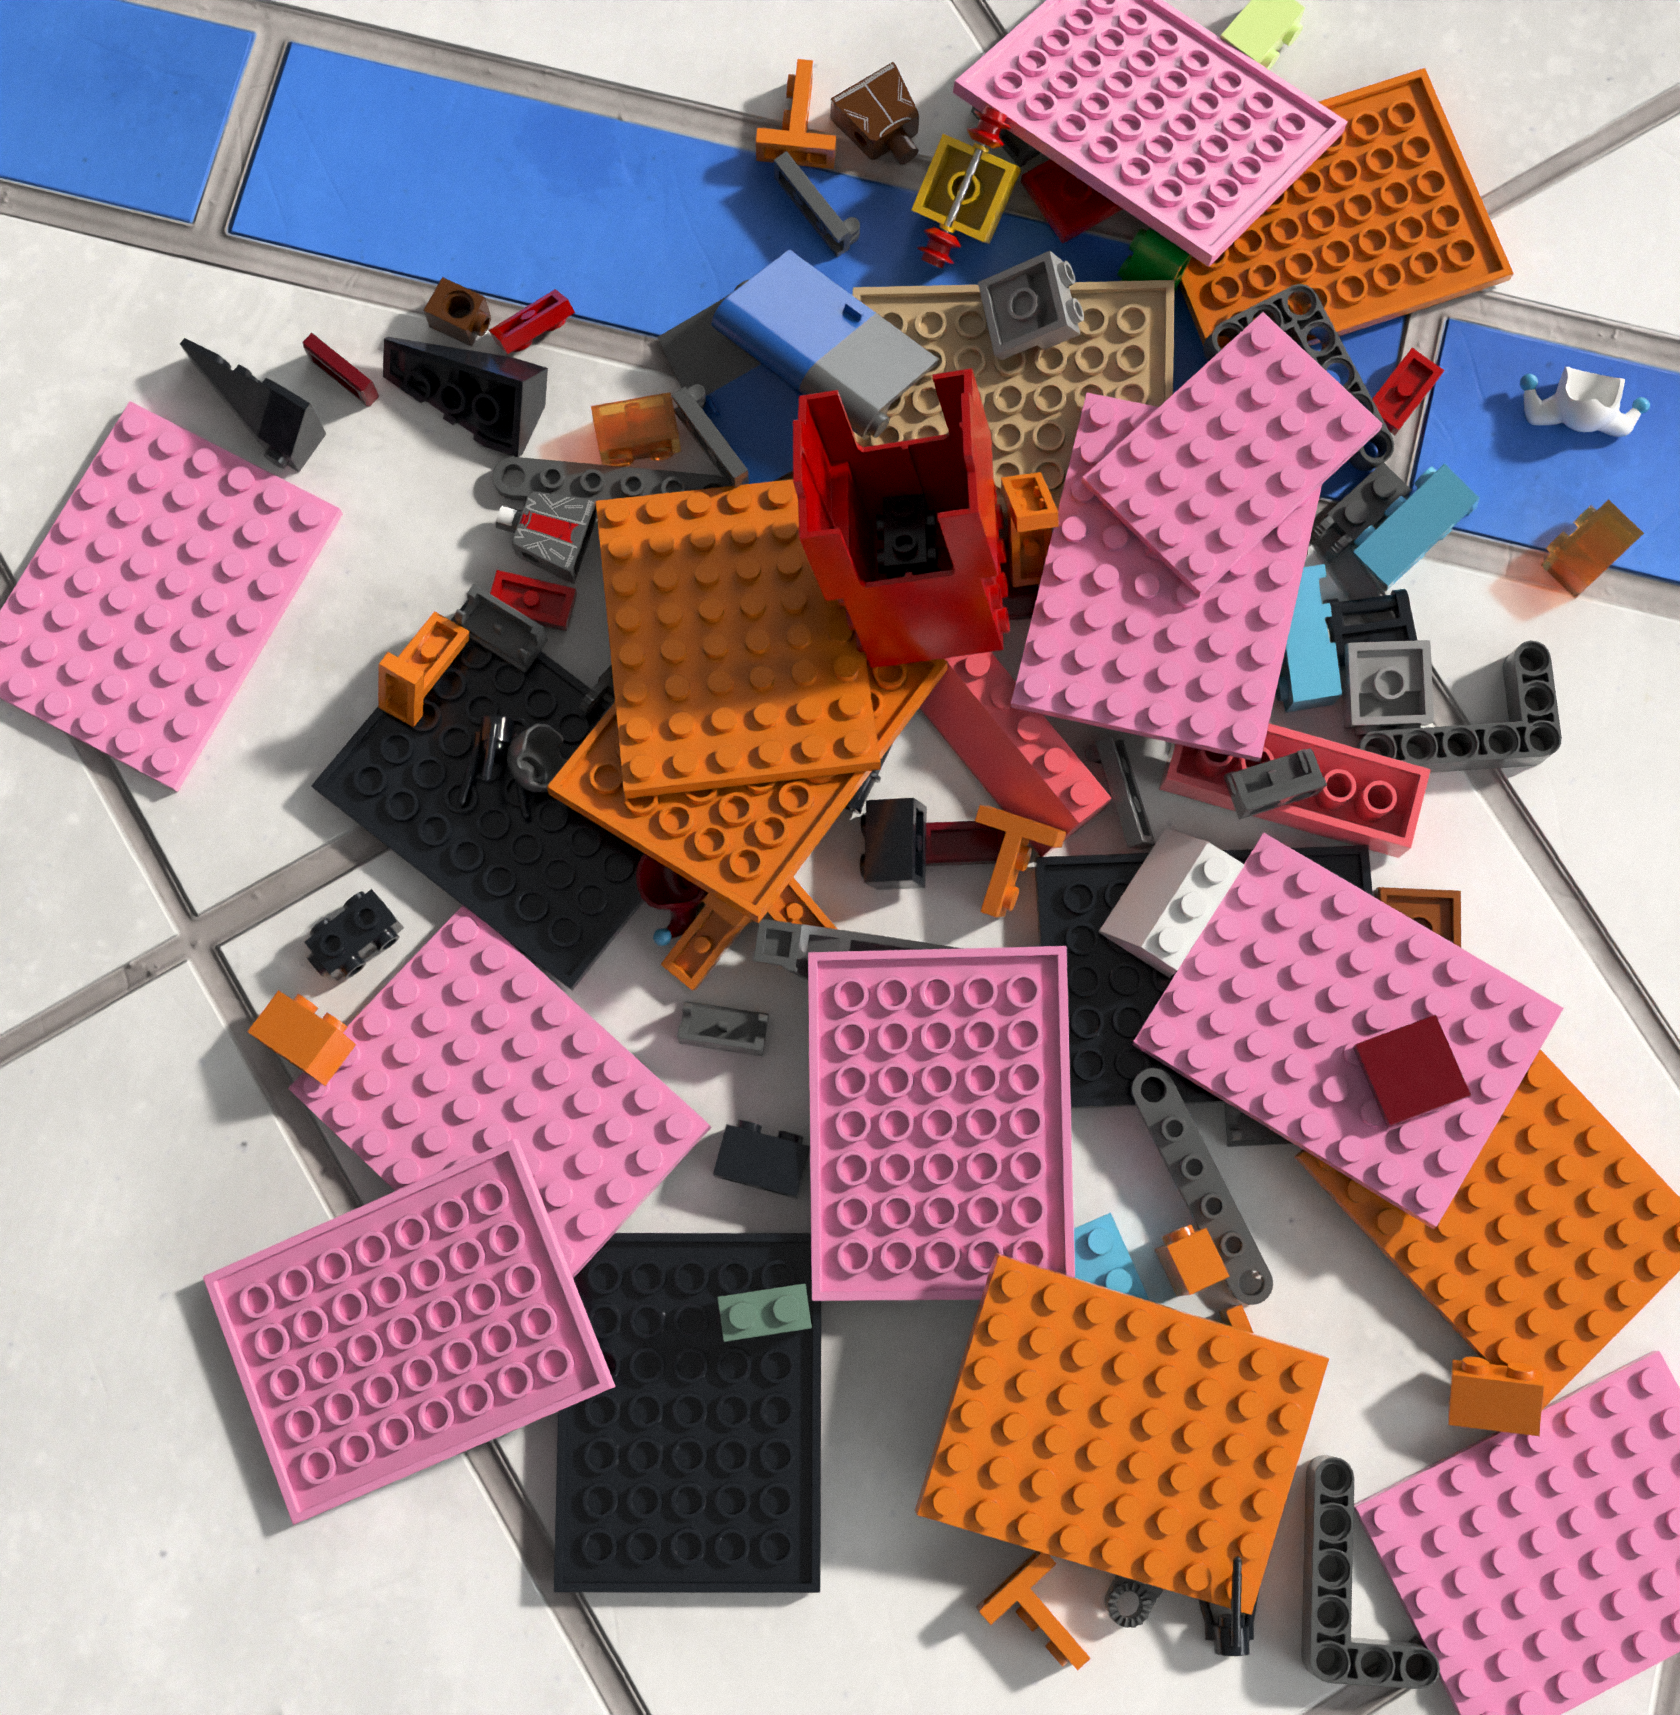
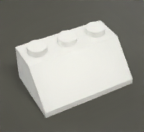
M1165 828L1099 930V933L1170 978L1181 966L1241 872L1244 864L1208 841Z

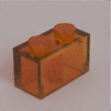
M671 392L591 406L602 465L626 467L631 465L634 460L645 458L656 461L665 460L672 457L674 453L681 452Z
M1609 499L1598 510L1590 505L1573 522L1579 527L1570 536L1563 531L1545 548L1551 554L1541 566L1575 599L1644 534Z

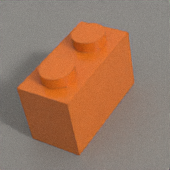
M278 990L247 1032L273 1052L326 1086L356 1046L351 1039L343 1034L348 1027L327 1012L323 1018L317 1016L315 1012L318 1010V1007L300 994L291 999Z
M1191 1224L1162 1236L1164 1245L1154 1249L1177 1297L1194 1294L1230 1277L1207 1228L1194 1231Z
M1465 1357L1462 1361L1452 1359L1448 1425L1540 1437L1544 1392L1543 1371L1536 1370L1532 1365L1522 1362H1511L1507 1366L1489 1364L1487 1360L1479 1357Z

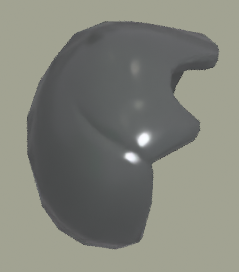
M536 723L514 737L506 753L507 764L514 780L521 787L531 792H548V784L568 761V759L563 758L560 754V746L564 741L562 735L549 725Z

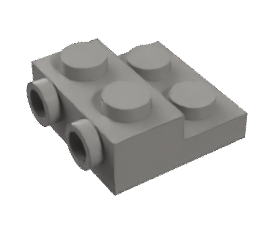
M1048 251L978 282L994 356L1003 360L1036 345L1045 350L1080 335L1078 323L1084 321V313L1079 301L1071 297L1069 286L1075 284V275L1067 261L1063 262L1051 251Z
M1430 640L1360 642L1344 645L1346 686L1342 688L1344 729L1355 728V736H1366L1370 732L1380 731V727L1410 729L1421 728V726L1434 723Z

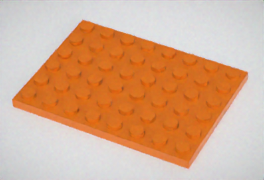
M1425 68L1319 101L1320 104L1348 121L1344 132L1209 267L1192 256L1179 283V287L1203 346L1208 335L1221 322L1297 284L1307 285L1314 290L1338 336H1342L1507 282L1514 274ZM1288 300L1290 311L1296 315H1303L1300 303L1295 300ZM1307 335L1309 346L1321 343L1317 337ZM1225 336L1217 337V342L1221 349L1231 342Z
M793 479L745 484L737 488L727 486L596 501L625 799L881 770L865 652L858 651L855 636L856 630H849L846 619V606L840 607L838 599L825 601L799 539L798 498Z
M865 654L880 760L947 671L948 661L945 659L871 668ZM614 702L548 784L547 790L552 797L759 924L872 771L625 799L616 706Z
M1541 1049L1443 1217L1434 1229L1302 1149L1295 1156V1159L1480 1358L1487 1360L1489 1364L1507 1366L1511 1362L1527 1363L1536 1370L1543 1371L1544 1392L1542 1410L1680 1271V1197Z
M995 1253L914 1511L918 1516L1231 1609L1233 1558L1239 1556L1242 1559L1241 1612L1252 1615L1329 1358L1312 1351Z

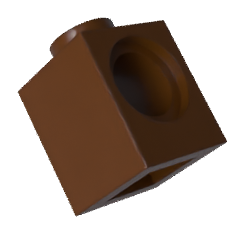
M444 277L441 278L423 310L429 327L470 347L473 346L478 336L482 337L486 333L491 322L490 311L484 296ZM458 310H469V313L463 318L452 317Z

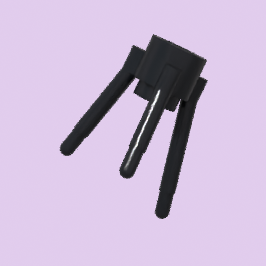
M503 716L482 717L480 731L475 732L474 747L457 799L459 805H463L466 802L481 753L485 754L482 779L485 782L491 779L494 756L501 757L507 755L506 753L511 741L518 735L514 733L515 722L512 719ZM516 782L521 816L526 819L530 815L527 791Z
M1239 1556L1233 1558L1231 1614L1218 1615V1623H1215L1210 1603L1198 1599L1205 1623V1640L1214 1641V1653L1222 1656L1249 1655V1640H1254V1619L1258 1595L1252 1615L1246 1613L1245 1617L1241 1615L1242 1559Z

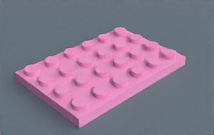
M1262 312L1082 477V484L1200 598L1381 430L1383 423Z

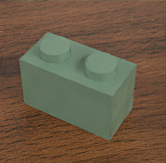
M806 1284L718 1297L724 1342L812 1328Z

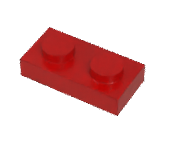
M554 289L488 331L495 343L506 354L520 352L529 347L533 339L545 331H554L563 326L566 318L574 314L575 311L569 300Z
M1414 348L1410 349L1372 398L1389 432L1394 436L1445 371Z
M496 570L490 591L491 595L538 624L563 631L568 629L577 597L576 588Z

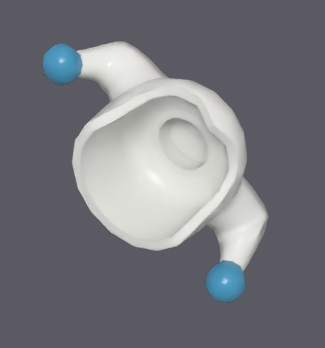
M1566 366L1559 380L1556 393L1544 400H1541L1535 389L1538 385V379L1535 375L1526 374L1520 379V387L1524 390L1525 416L1528 423L1532 425L1564 423L1567 427L1578 432L1598 430L1611 436L1623 437L1633 430L1640 415L1649 410L1650 403L1646 398L1639 397L1633 401L1632 409L1623 414L1619 411L1625 379L1594 374Z

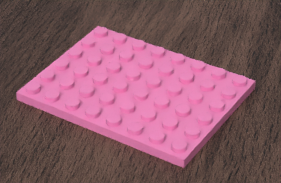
M1046 0L957 78L953 88L954 94L983 112L985 106H988L1006 114L1005 123L1011 126V129H1007L1008 131L1208 267L1344 132L1348 122L1163 0Z
M1086 393L1058 508L1059 527L1053 528L1011 707L1260 762L1322 485L1199 598L1082 484V477L1158 407Z
M130 401L0 610V699L178 792L343 515L340 508Z
M1263 833L1244 863L1241 872L1189 951L1132 1045L1434 1229L1443 1217L1564 1008L1273 837ZM1436 1015L1471 1096L1387 1128L1353 1046Z
M463 905L347 1026L348 1028L343 1034L351 1039L356 1046L328 1084L324 1086L303 1072L288 1088L395 1191L512 1139H518L573 1278L712 1128L508 940Z
M1067 947L808 952L812 1301L981 1300L995 1253L1075 1277Z
M518 1139L505 1142L203 1276L293 1525L615 1387Z
M1652 1351L1547 1405L1541 1414L1540 1437L1496 1431L1354 1504V1511L1423 1647L1434 1653L1439 1661V1678L1458 1715H1561L1680 1652V1388L1660 1351Z

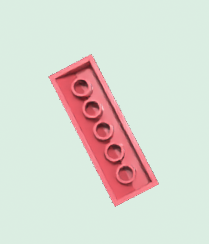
M992 652L943 658L948 661L947 671L919 709L1003 811L1066 831L1065 841L1106 809L1111 800L1110 795L1045 716L1011 707L1016 681ZM1029 840V844L1040 857L1046 856L1055 849L1054 847Z
M1269 723L1260 762L1172 743L1159 790L1236 811L1224 780L1225 774L1311 748L1327 786L1318 795L1252 816L1354 846L1368 845L1369 850L1400 858L1411 849L1431 769Z

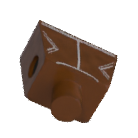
M894 62L831 98V120L869 159L876 160L891 151L898 163L904 165L916 157L919 149L911 138L918 133L920 117Z

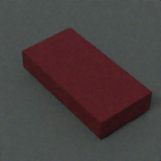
M311 332L302 342L310 361L363 404L371 406L378 399L379 395L372 380Z
M975 821L927 822L926 866L996 864L1005 831Z

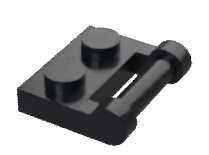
M1406 589L1392 590L1390 595L1341 602H1339L1338 598L1323 601V604L1330 603L1332 616L1325 617V621L1328 624L1330 640L1336 644L1339 671L1345 670L1344 645L1347 643L1418 641ZM1393 611L1396 619L1347 626L1344 625L1343 620L1344 617Z

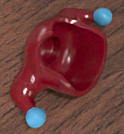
M645 853L638 863L636 880L642 899L650 907L671 912V920L667 928L657 929L653 935V940L658 946L668 945L671 939L683 935L698 916V904L703 902L708 892Z

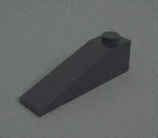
M394 337L384 338L383 377L418 402H428L444 414L443 419L451 425L458 423L474 434L473 440L483 447L514 457L523 455L546 405L548 368L514 357Z
M184 338L180 345L189 360L265 450L263 454L265 458L281 469L288 465L300 472L326 435L311 404L268 378L261 382L252 375L249 369L239 364L234 370H231V365L219 354Z

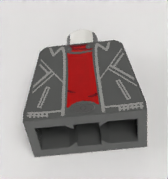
M533 491L529 493L523 511L502 505L497 515L496 528L514 533L512 546L519 558L567 582L575 584L597 521L596 501L590 498Z

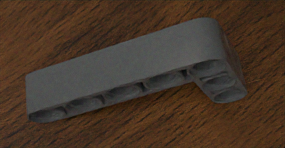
M1303 284L1293 285L1221 322L1208 335L1204 342L1203 351L1206 359L1210 361L1222 350L1217 342L1218 336H1225L1232 341L1252 322L1253 318H1257L1264 312L1326 371L1335 372L1340 378V384L1383 423L1381 430L1369 440L1377 447L1378 457L1372 458L1368 456L1363 446L1349 459L1353 467L1360 471L1374 470L1393 454V437L1317 294L1311 287ZM1288 300L1299 302L1303 309V315L1292 313L1288 307ZM1307 335H1313L1320 340L1322 345L1321 351L1310 348L1307 343Z
M1530 640L1520 644L1505 659L1503 663V678L1509 722L1373 731L1364 736L1354 748L1365 750L1366 746H1373L1381 752L1382 756L1431 769L1430 773L1539 765L1559 749L1562 739L1550 652L1544 644ZM1519 657L1528 658L1533 663L1534 671L1524 669L1520 664ZM1525 696H1530L1538 702L1539 711H1534L1526 705ZM1530 735L1537 736L1542 740L1544 751H1539L1531 745ZM1489 738H1495L1501 742L1504 748L1503 754L1496 753L1490 748ZM1448 741L1459 743L1463 750V756L1452 754L1447 746ZM1408 743L1417 745L1422 751V759L1411 757L1407 752L1406 745Z
M1329 1455L1317 1456L1311 1460L1306 1471L1302 1663L1307 1671L1327 1683L1410 1689L1428 1688L1438 1679L1440 1666L1435 1654L1427 1648L1410 1641L1351 1638L1354 1472L1349 1463L1341 1458ZM1329 1464L1335 1465L1339 1471V1480L1332 1488H1326L1321 1482V1472ZM1333 1509L1338 1516V1525L1334 1531L1325 1534L1320 1528V1517L1325 1511ZM1333 1555L1337 1562V1570L1332 1577L1323 1579L1319 1574V1562L1325 1556ZM1332 1601L1336 1608L1335 1618L1332 1622L1322 1625L1317 1616L1318 1608L1324 1602ZM1324 1648H1332L1335 1654L1334 1664L1327 1670H1319L1316 1664L1318 1653ZM1375 1650L1379 1657L1378 1667L1373 1672L1365 1674L1361 1668L1362 1657L1365 1653ZM1419 1653L1423 1660L1422 1670L1415 1676H1408L1405 1667L1406 1661L1413 1654Z

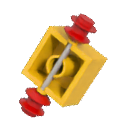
M985 106L982 113L974 111L980 120L977 127L967 128L971 139L979 142L978 144L974 143L971 146L946 134H942L911 209L940 223L939 227L942 230L935 227L924 230L925 234L929 237L927 246L917 247V249L924 252L921 260L943 269L945 262L954 264L948 256L951 248L961 247L957 237L949 234V232L954 233L957 230L990 244L1022 170L1018 166L988 153L989 149L986 146L993 149L1004 146V143L999 138L1002 129H1011V126L1005 123L1007 115L988 106Z

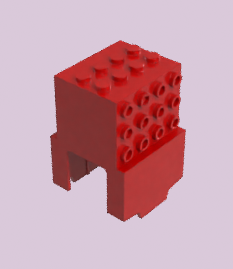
M972 368L932 374L933 383L948 428L947 434L862 447L857 444L838 390L799 396L798 420H793V484L798 498L799 539L825 601L838 599L840 607L846 606V619L849 630H856L855 636L858 651L865 652L871 668L1004 650L1003 633L1010 632L1008 611L1006 607L1002 608V598L1008 597L1006 576L1004 572H1001L1000 563H1006L1003 538H999V529H1004V516L1001 504H997V493L993 479L991 433ZM925 494L927 510H935L937 535H930V544H936L938 569H931V573L913 575L912 572L905 573V577L887 579L886 574H879L877 565V549L884 548V540H878L876 515H883V497Z

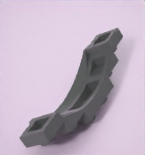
M762 918L758 926L753 961L781 965L789 972L808 980V952L964 948Z

